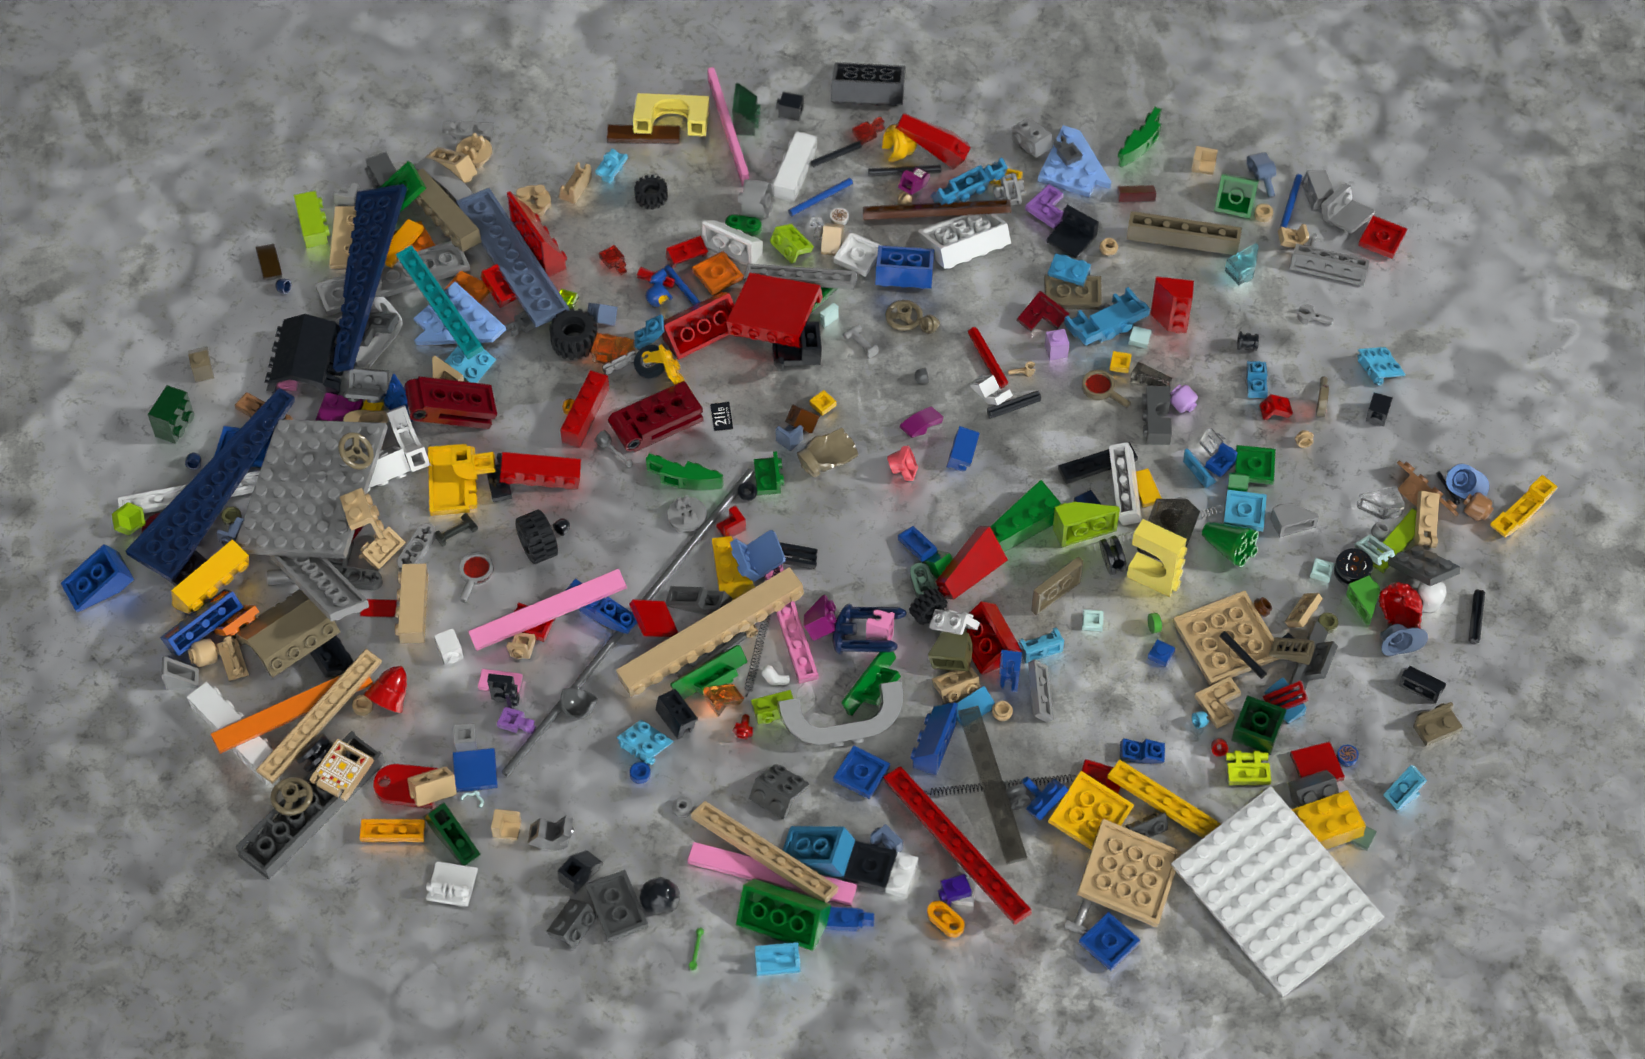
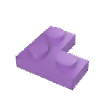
M1049 184L1026 204L1025 210L1054 229L1063 219V211L1055 207L1063 199V193Z

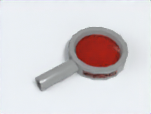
M473 552L461 560L459 570L466 584L459 600L466 603L473 586L485 583L493 575L494 567L492 559L482 552Z

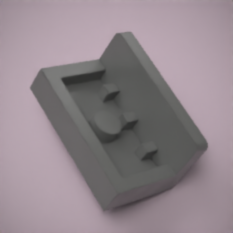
M570 898L546 932L550 937L565 941L570 948L575 949L597 919V914L588 903Z

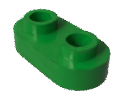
M732 214L725 220L727 226L741 230L750 236H757L762 231V223L755 217Z

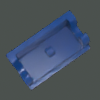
M959 426L953 441L947 468L951 467L960 471H966L967 467L965 466L970 467L979 432Z
M1001 651L999 674H1001L1000 686L1002 689L1005 686V681H1011L1012 692H1018L1022 652Z

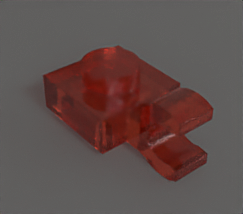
M878 117L872 124L867 121L852 128V133L863 145L877 138V132L885 129L883 125L885 121L882 117Z
M615 245L599 253V258L609 269L615 267L620 275L627 272L625 256Z

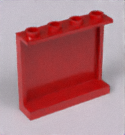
M749 273L726 321L729 335L800 348L799 337L815 303H821L823 298L821 286Z

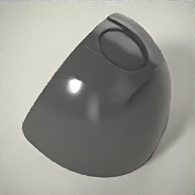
M564 688L560 698L563 712L574 719H583L591 714L598 700L592 693L578 688Z

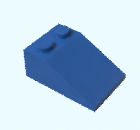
M103 544L65 578L61 585L75 611L80 612L120 593L134 578L120 553Z

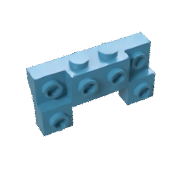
M1000 158L998 163L993 162L991 166L990 164L987 165L984 169L980 165L949 180L947 187L944 189L939 188L937 192L931 193V198L934 203H940L941 205L960 201L966 202L972 195L984 193L990 181L994 179L997 181L1004 177L1008 167L1003 158Z
M1128 287L1125 289L1124 295L1118 296L1116 293L1113 294V305L1090 315L1089 319L1082 310H1079L1077 317L1073 319L1066 316L1064 325L1074 337L1078 336L1085 346L1097 340L1102 343L1113 339L1120 333L1128 332L1133 328V323L1149 316L1150 308L1145 302L1137 298Z

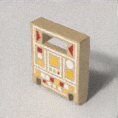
M337 739L311 776L310 782L313 784L317 783L319 788L338 798L341 795V799L347 801L374 760L371 756ZM346 751L359 757V760L354 762L345 757Z

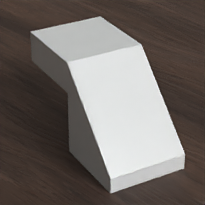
M984 374L969 384L988 405H999L1013 396L1010 389L999 387L994 375Z

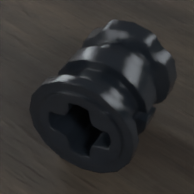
M1239 331L1237 350L1241 348L1249 350L1251 348L1253 351H1257L1259 335H1251V333H1246L1245 335L1242 331Z

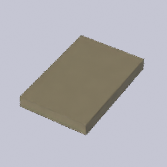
M1045 275V294L1063 309L1098 310L1099 306L1102 305L1101 276H1087L1083 287Z
M1079 556L1034 589L1031 611L1035 615L1044 611L1081 583L1083 560Z

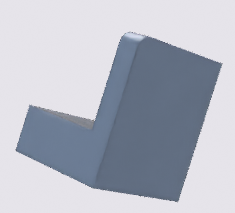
M588 303L587 312H589L590 316L594 317L596 323L615 325L618 307Z
M790 425L785 429L780 426L776 428V441L789 451L793 450L803 440V427L801 425L796 429Z

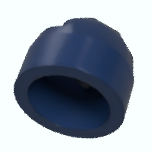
M282 278L276 281L275 287L278 292L288 294L292 283L290 280Z
M195 452L189 453L185 460L186 467L192 470L199 469L202 462L200 455Z

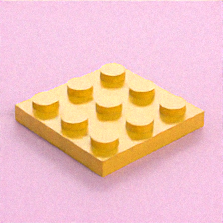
M1080 771L1068 789L1069 791L1048 820V823L1092 850L1101 821L1105 819L1122 826L1134 804Z

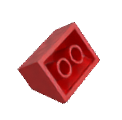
M1156 277L1150 315L1167 331L1187 333L1193 300L1194 280Z
M981 601L969 612V614L973 615V619L980 622L978 630L966 628V633L969 634L973 644L972 659L980 674L984 675L1000 668L1002 650L1023 652L996 604Z

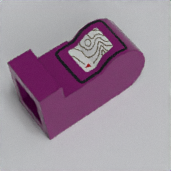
M918 167L914 168L912 172L906 170L902 174L898 188L913 195L927 185L930 174Z

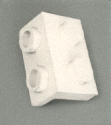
M935 609L929 628L962 635L965 628L978 630L980 622L973 619L972 614L966 612L960 614L950 609H946V611Z

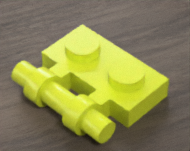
M1234 750V753H1226V761H1234V763L1227 764L1228 785L1271 784L1270 763H1261V761H1268V752L1253 750V752L1241 753V750ZM1242 761H1253V763H1242Z

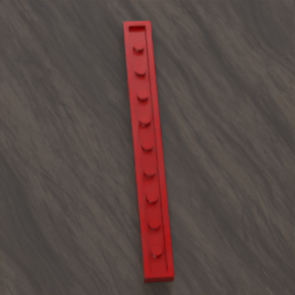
M901 766L884 776V782L1014 925L1032 914V909Z

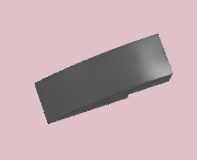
M670 586L666 605L680 610L709 615L730 603L732 597L725 591H708L704 587Z

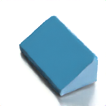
M1188 448L1185 449L1183 462L1205 488L1217 482L1197 456Z
M1281 678L1269 687L1264 694H1269L1289 684L1284 678ZM1294 690L1291 691V692H1288V693H1286V694H1283V695H1281V696H1279V697H1276V698H1274V699H1271L1270 701H1273V700L1278 699V698H1280V697H1282V696H1285V695H1287V694H1290V693L1294 692ZM1296 696L1294 698H1291L1290 700L1279 703L1276 706L1284 705L1286 703L1298 699L1299 697ZM1304 703L1286 711L1284 720L1287 724L1305 715L1306 706Z
M984 686L957 703V721L965 728L992 710L995 702Z

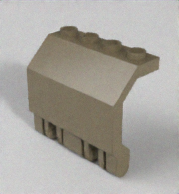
M299 589L292 596H288L284 602L276 604L275 607H271L259 615L249 625L241 627L242 629L233 635V638H237L241 646L244 644L250 646L262 661L269 675L275 677L341 631L335 621H330Z

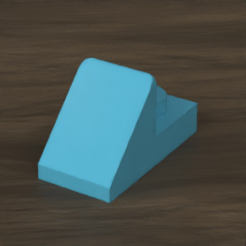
M1411 765L1383 795L1396 810H1399L1420 795L1418 790L1428 780L1414 765Z

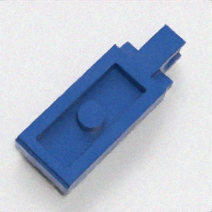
M831 907L825 930L857 932V929H862L863 926L874 927V913L864 912L863 909Z

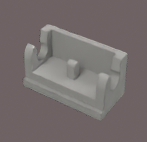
M1307 170L1301 184L1311 210L1322 209L1321 203L1330 197L1334 190L1326 170Z

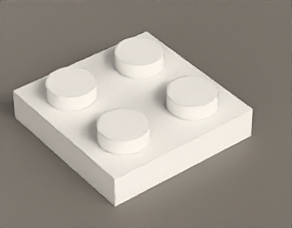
M850 233L834 256L833 263L851 271H857L858 274L866 277L877 261L879 244Z

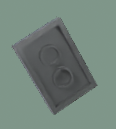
M1414 546L1412 549L1397 553L1394 557L1388 558L1389 566L1428 586L1435 585L1460 574V566L1421 546Z
M626 870L585 884L608 942L649 927Z

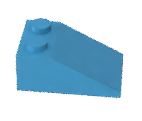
M790 826L782 851L820 875L843 877L855 839L845 827Z

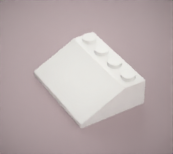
M995 214L958 215L918 230V235L926 247L934 249V259L945 269L953 268L961 262H968L974 257L986 255L992 250L1002 249L1005 245L1011 243L1007 223Z

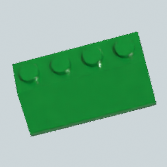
M753 879L743 884L736 925L788 943L798 942L799 947L814 951L827 926L831 904Z

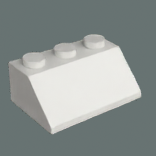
M708 220L702 223L703 241L709 250L716 253L724 251L730 259L746 266L747 264H755L763 253V242L757 237H752L741 230H736L725 223L715 220Z
M392 445L380 451L368 492L371 491L370 488L373 486H384L389 483L388 480L394 477L396 479L403 478L407 475L406 472L411 471L402 448Z

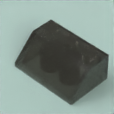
M1156 499L1148 522L1187 539L1185 546L1187 548L1200 510L1188 499ZM1137 547V551H1138V552L1143 553V554H1145V555H1148V556H1150V557H1153V558H1155V559H1158L1156 556L1152 555L1151 553H1148V552H1146V551H1144V550H1142V549H1140V548Z

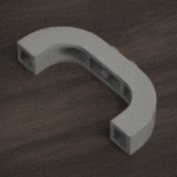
M902 681L879 684L880 708L876 715L865 721L825 728L815 727L805 720L799 698L777 702L779 714L787 730L799 740L809 744H832V747L843 746L844 741L852 740V744L865 742L864 738L882 733L899 716L903 704Z

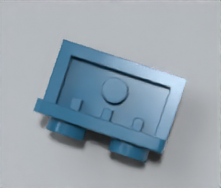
M1055 253L1048 276L1084 287L1087 276L1091 273V264L1084 260H1075L1067 255Z

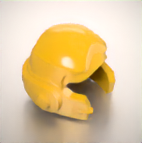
M892 124L885 130L882 141L883 149L892 148L894 143V150L888 158V161L892 163L908 155L911 156L917 148L916 142L896 129L897 124Z

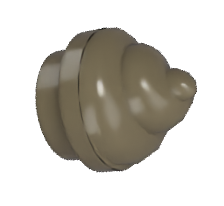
M931 314L925 315L920 320L922 331L928 334L934 333L940 325V321Z

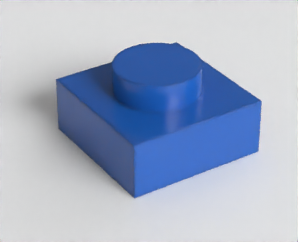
M1157 639L1148 654V659L1166 667L1176 648Z

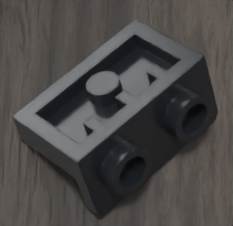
M489 673L487 682L491 699L501 703L507 701L508 707L512 709L518 706L520 695L517 694L518 686L515 685L513 676Z

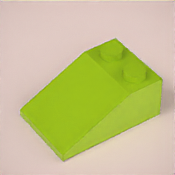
M1082 502L1063 503L1055 507L1053 531L1061 548L1116 532L1120 509L1118 506Z

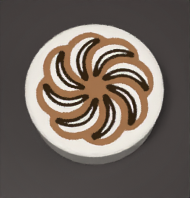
M835 208L831 211L830 221L832 224L845 225L848 223L849 213L847 210Z

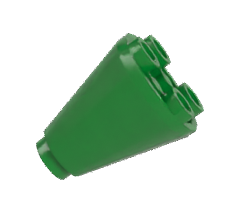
M1208 522L1203 527L1202 536L1205 537V540L1234 565L1242 568L1250 557H1254L1257 554L1258 531L1252 528L1216 522Z

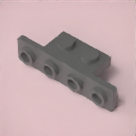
M1313 621L1307 636V640L1315 641V649L1310 665L1297 662L1288 683L1289 685L1301 681L1306 690L1310 680L1326 678L1338 645L1334 641L1325 642L1328 632L1318 621Z

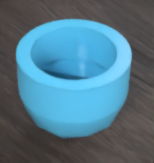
M1198 711L1192 714V722L1195 728L1200 729L1208 725L1210 720L1206 717L1208 716L1207 713Z

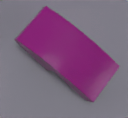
M931 406L910 416L900 424L899 428L913 438L926 434L928 427L942 423L944 417Z

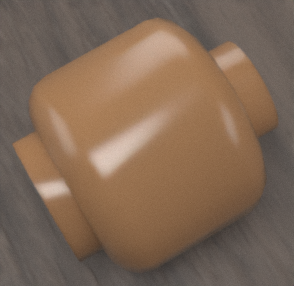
M1476 492L1473 496L1469 494L1463 501L1465 505L1464 513L1475 521H1481L1482 519L1485 521L1494 509L1492 501L1480 492Z

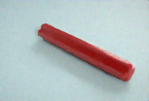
M972 327L968 330V335L991 375H994L999 387L1004 388L1008 385L1007 378L978 328Z

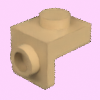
M1302 224L1298 230L1280 227L1278 230L1282 246L1295 248L1296 244L1304 245L1309 239V233L1305 224Z
M519 633L514 635L513 641L508 642L506 646L510 657L530 659L536 641L535 634Z

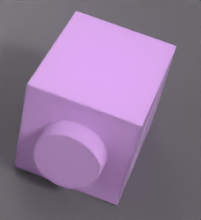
M1065 329L1046 332L1045 348L1049 361L1068 357L1069 341Z

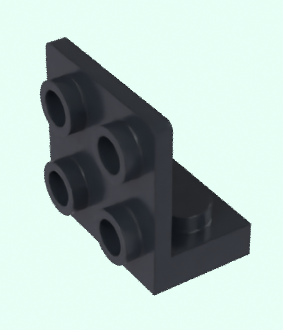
M1067 205L1063 209L1062 222L1050 234L1046 242L1077 259L1097 236L1099 221Z

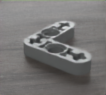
M354 541L350 544L346 559L342 561H335L334 558L328 559L357 589L373 591L378 590L383 584L382 576L378 571L348 566ZM352 574H357L359 576V578L355 581H350L348 579L349 576Z

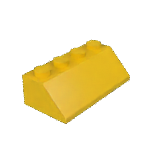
M232 539L171 590L172 606L187 614H190L193 610L197 611L208 597L213 598L218 593V589L221 586L228 585L233 580L234 575L238 572L242 573L249 566V555Z

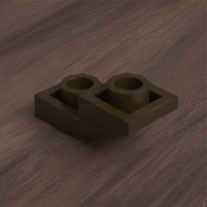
M275 245L255 247L263 281L282 278Z

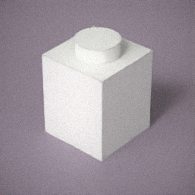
M454 629L434 635L436 647L444 665L455 663L459 659L464 658Z

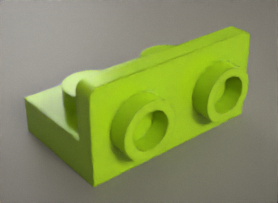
M792 224L775 227L770 238V243L791 264L796 262L798 255L810 253L814 248Z
M791 690L752 699L751 705L757 723L768 724L774 720L781 719L777 702L794 699Z

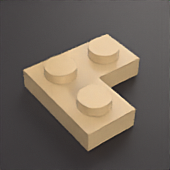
M1228 677L1195 693V699L1204 712L1208 714L1216 729L1234 721L1235 716L1226 703L1240 697L1241 691L1232 678Z

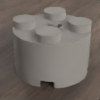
M745 179L743 192H740L738 202L742 204L741 215L768 218L773 207V203H770L771 197H774L773 184L766 181Z

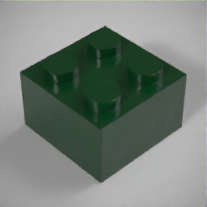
M166 385L148 413L155 437L176 444L178 439L184 435L185 428L194 419V412L186 391Z
M1247 695L1234 727L1231 741L1260 750L1261 752H1268L1271 755L1287 709Z

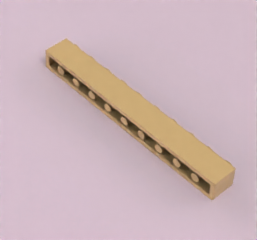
M790 567L618 668L616 672L620 682L631 697L643 693L652 684H658L664 677L678 672L684 665L695 662L699 656L713 651L716 646L723 642L730 641L736 634L747 631L751 625L765 620L773 612L782 610L788 603L799 600L804 594L803 584Z

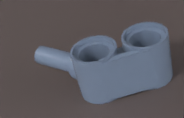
M1266 152L1247 156L1249 171H1253L1256 180L1264 181L1268 198L1274 197L1275 192L1271 182L1272 177L1276 176L1274 162L1271 161Z

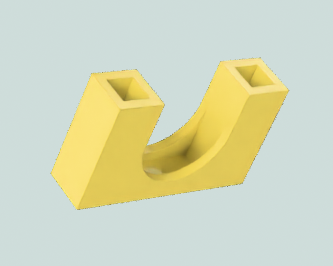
M637 93L633 115L634 133L652 134L653 123L656 118L665 114H679L688 119V135L706 136L710 111L709 96Z
M1142 519L1133 534L1132 545L1151 553L1162 562L1137 552L1128 566L1127 578L1170 597L1173 591L1177 592L1181 585L1180 578L1183 574L1182 568L1186 560L1184 557L1188 550L1185 547L1187 539Z

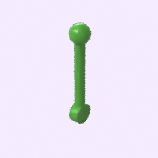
M697 928L696 930L697 938L693 958L689 963V969L692 971L697 969L696 960L701 936L704 934L703 928Z

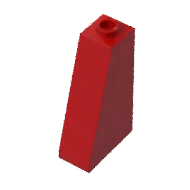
M979 526L935 581L939 592L945 599H956L1008 561L990 526Z

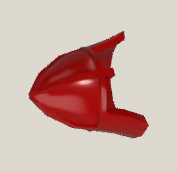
M396 666L383 672L372 686L364 692V695L388 710L403 713L407 689V675L404 668Z

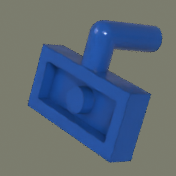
M1025 777L1022 780V783L1036 797L1031 801L1026 810L1040 821L1069 791L1064 784L1056 779L1048 783L1043 791L1029 777Z

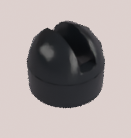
M561 518L553 524V528L559 535L564 536L570 529V523L567 519Z

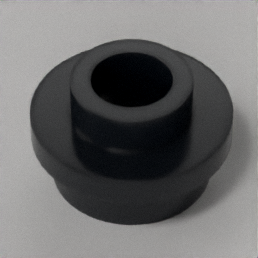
M744 482L738 488V495L744 501H752L757 496V487L751 482ZM749 490L751 494H745L744 491Z

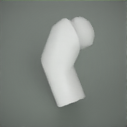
M766 665L763 668L762 676L770 685H789V675H778L770 665Z

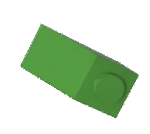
M1370 575L1350 583L1346 592V596L1366 626L1371 623L1380 593L1378 583L1373 581Z

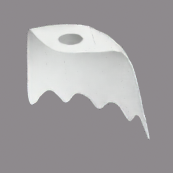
M382 296L374 298L370 312L384 313L380 307V304L384 303L388 307V313L396 314L399 317V321L391 334L376 332L368 347L360 346L355 361L358 363L357 368H363L367 364H370V367L392 342L402 327L401 316L388 300ZM342 316L335 320L338 325L339 319H342Z

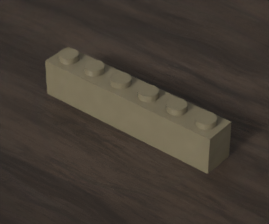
M423 168L418 170L417 172L426 189L414 200L415 203L423 208L424 213L432 218L433 223L439 226L446 237L449 236L452 244L455 247L458 246L462 252L481 243L482 240L478 227Z
M1131 211L1126 239L1237 256L1242 227Z

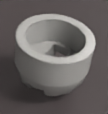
M1376 522L1371 529L1372 536L1378 539L1384 538L1389 532L1388 527L1381 522Z

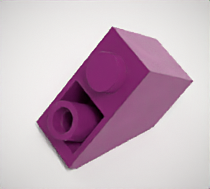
M825 594L804 614V627L813 641L835 631L836 606L832 600L829 601Z

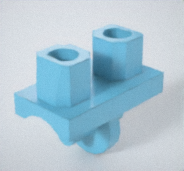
M615 149L605 153L604 160L595 170L596 175L601 176V179L607 183H612L615 175L623 168L624 163L628 159L627 154H621Z

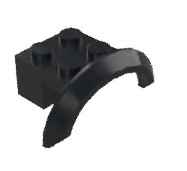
M806 322L799 337L800 348L772 343L774 365L780 371H783L784 366L821 365L822 346L819 322Z

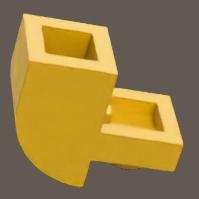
M471 446L451 449L452 467L459 477L475 480L478 479L479 474L496 472L494 452L474 454Z

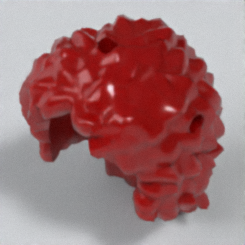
M1400 582L1386 586L1380 592L1378 602L1388 624H1400L1407 629L1421 628L1423 605L1417 591L1410 585Z

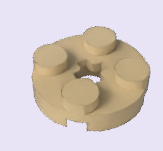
M530 185L516 190L515 196L529 206L533 213H537L539 217L543 216L548 208L550 209L551 197L543 185ZM530 200H536L534 204L529 202Z

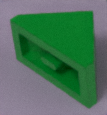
M938 550V553L922 563L926 564L931 574L938 579L953 558L950 553Z

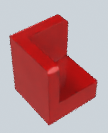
M735 505L729 508V518L717 523L716 528L723 537H734L746 531V519Z

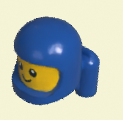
M663 268L651 277L650 284L654 285L646 291L645 295L647 302L656 308L660 307L668 299L670 301L673 299L663 285L667 277V273Z

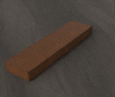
M608 125L607 143L679 144L680 126L653 125L652 134L634 133L633 125Z

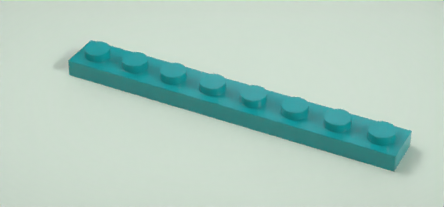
M410 245L397 253L398 260L466 358L469 360L484 350L482 344L414 247Z

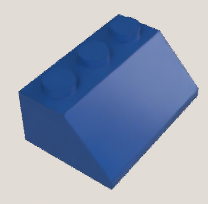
M878 245L875 285L932 289L934 249Z
M957 703L934 706L931 714L927 713L924 725H926L925 730L920 731L917 739L919 745L917 748L914 747L910 759L913 760V768L937 775L957 724Z

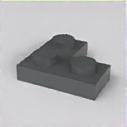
M370 312L360 346L368 347L376 332L391 334L399 321V317L396 314Z

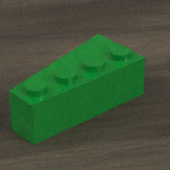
M1042 480L1035 484L990 526L1004 552L1053 526L1055 507L1061 503Z

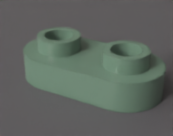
M916 563L910 568V579L915 595L919 598L918 595L924 594L922 591H929L930 588L934 589L935 584L930 569L926 564Z

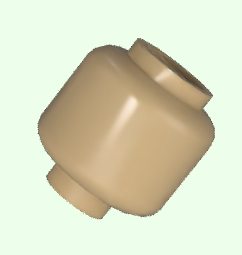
M210 638L193 642L191 648L188 649L191 663L198 667L216 663L218 655H220L217 643H214Z

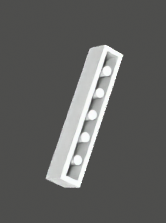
M205 682L189 694L187 699L190 707L214 732L245 719L241 712L236 713L234 711V706L228 699L224 700L221 697L222 694L215 686L211 687ZM258 736L232 748L233 752L266 786L270 783L256 772V769L273 751L271 743L266 738L262 739Z

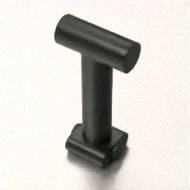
M467 513L461 516L464 522L442 534L439 530L435 532V537L442 547L446 545L447 539L467 528L472 532L478 530V526Z

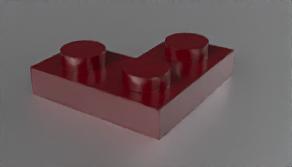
M1040 291L1016 321L1032 332L1043 318L1058 330L1064 323L1065 317L1069 316L1070 313Z

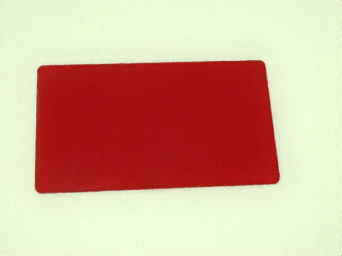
M367 599L369 608L363 609L360 612V616L395 617L397 600Z

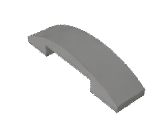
M424 158L414 166L417 171L423 168L449 194V197L455 203L457 200L473 194L459 177L433 159Z

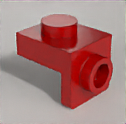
M1270 394L1259 405L1264 420H1268L1273 415L1289 418L1293 414L1289 398Z

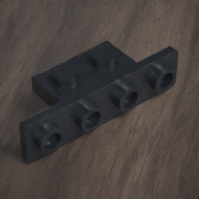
M337 635L310 652L325 677L343 674L354 662Z

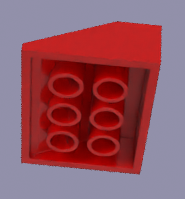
M507 192L510 219L548 277L565 270L566 254L563 250H559L556 240L549 236V231L545 225L542 226L538 214H534L530 207L512 192Z

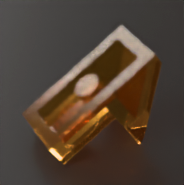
M734 684L705 687L703 689L706 701L717 717L721 715L726 706L738 705L744 700V697Z

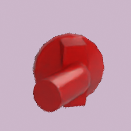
M744 714L741 724L736 723L732 730L739 739L746 740L748 737L753 736V727L749 726L750 716L748 714Z

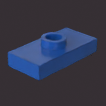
M914 526L898 535V540L921 562L938 553L937 547Z

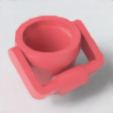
M909 445L903 446L900 450L887 456L893 474L901 473L905 481L914 480L918 465Z

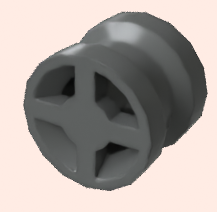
M1024 784L1014 785L1006 791L1007 798L1011 800L1010 806L1014 810L1024 808L1031 802L1030 797L1026 795Z

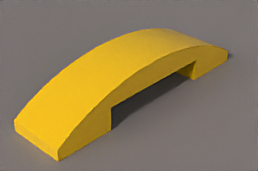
M1541 475L1529 486L1528 491L1506 512L1503 511L1491 522L1490 526L1506 538L1527 522L1550 498L1558 486L1544 475Z

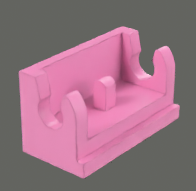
M874 610L873 614L880 616L881 619L868 618L866 622V640H891L894 635V613Z

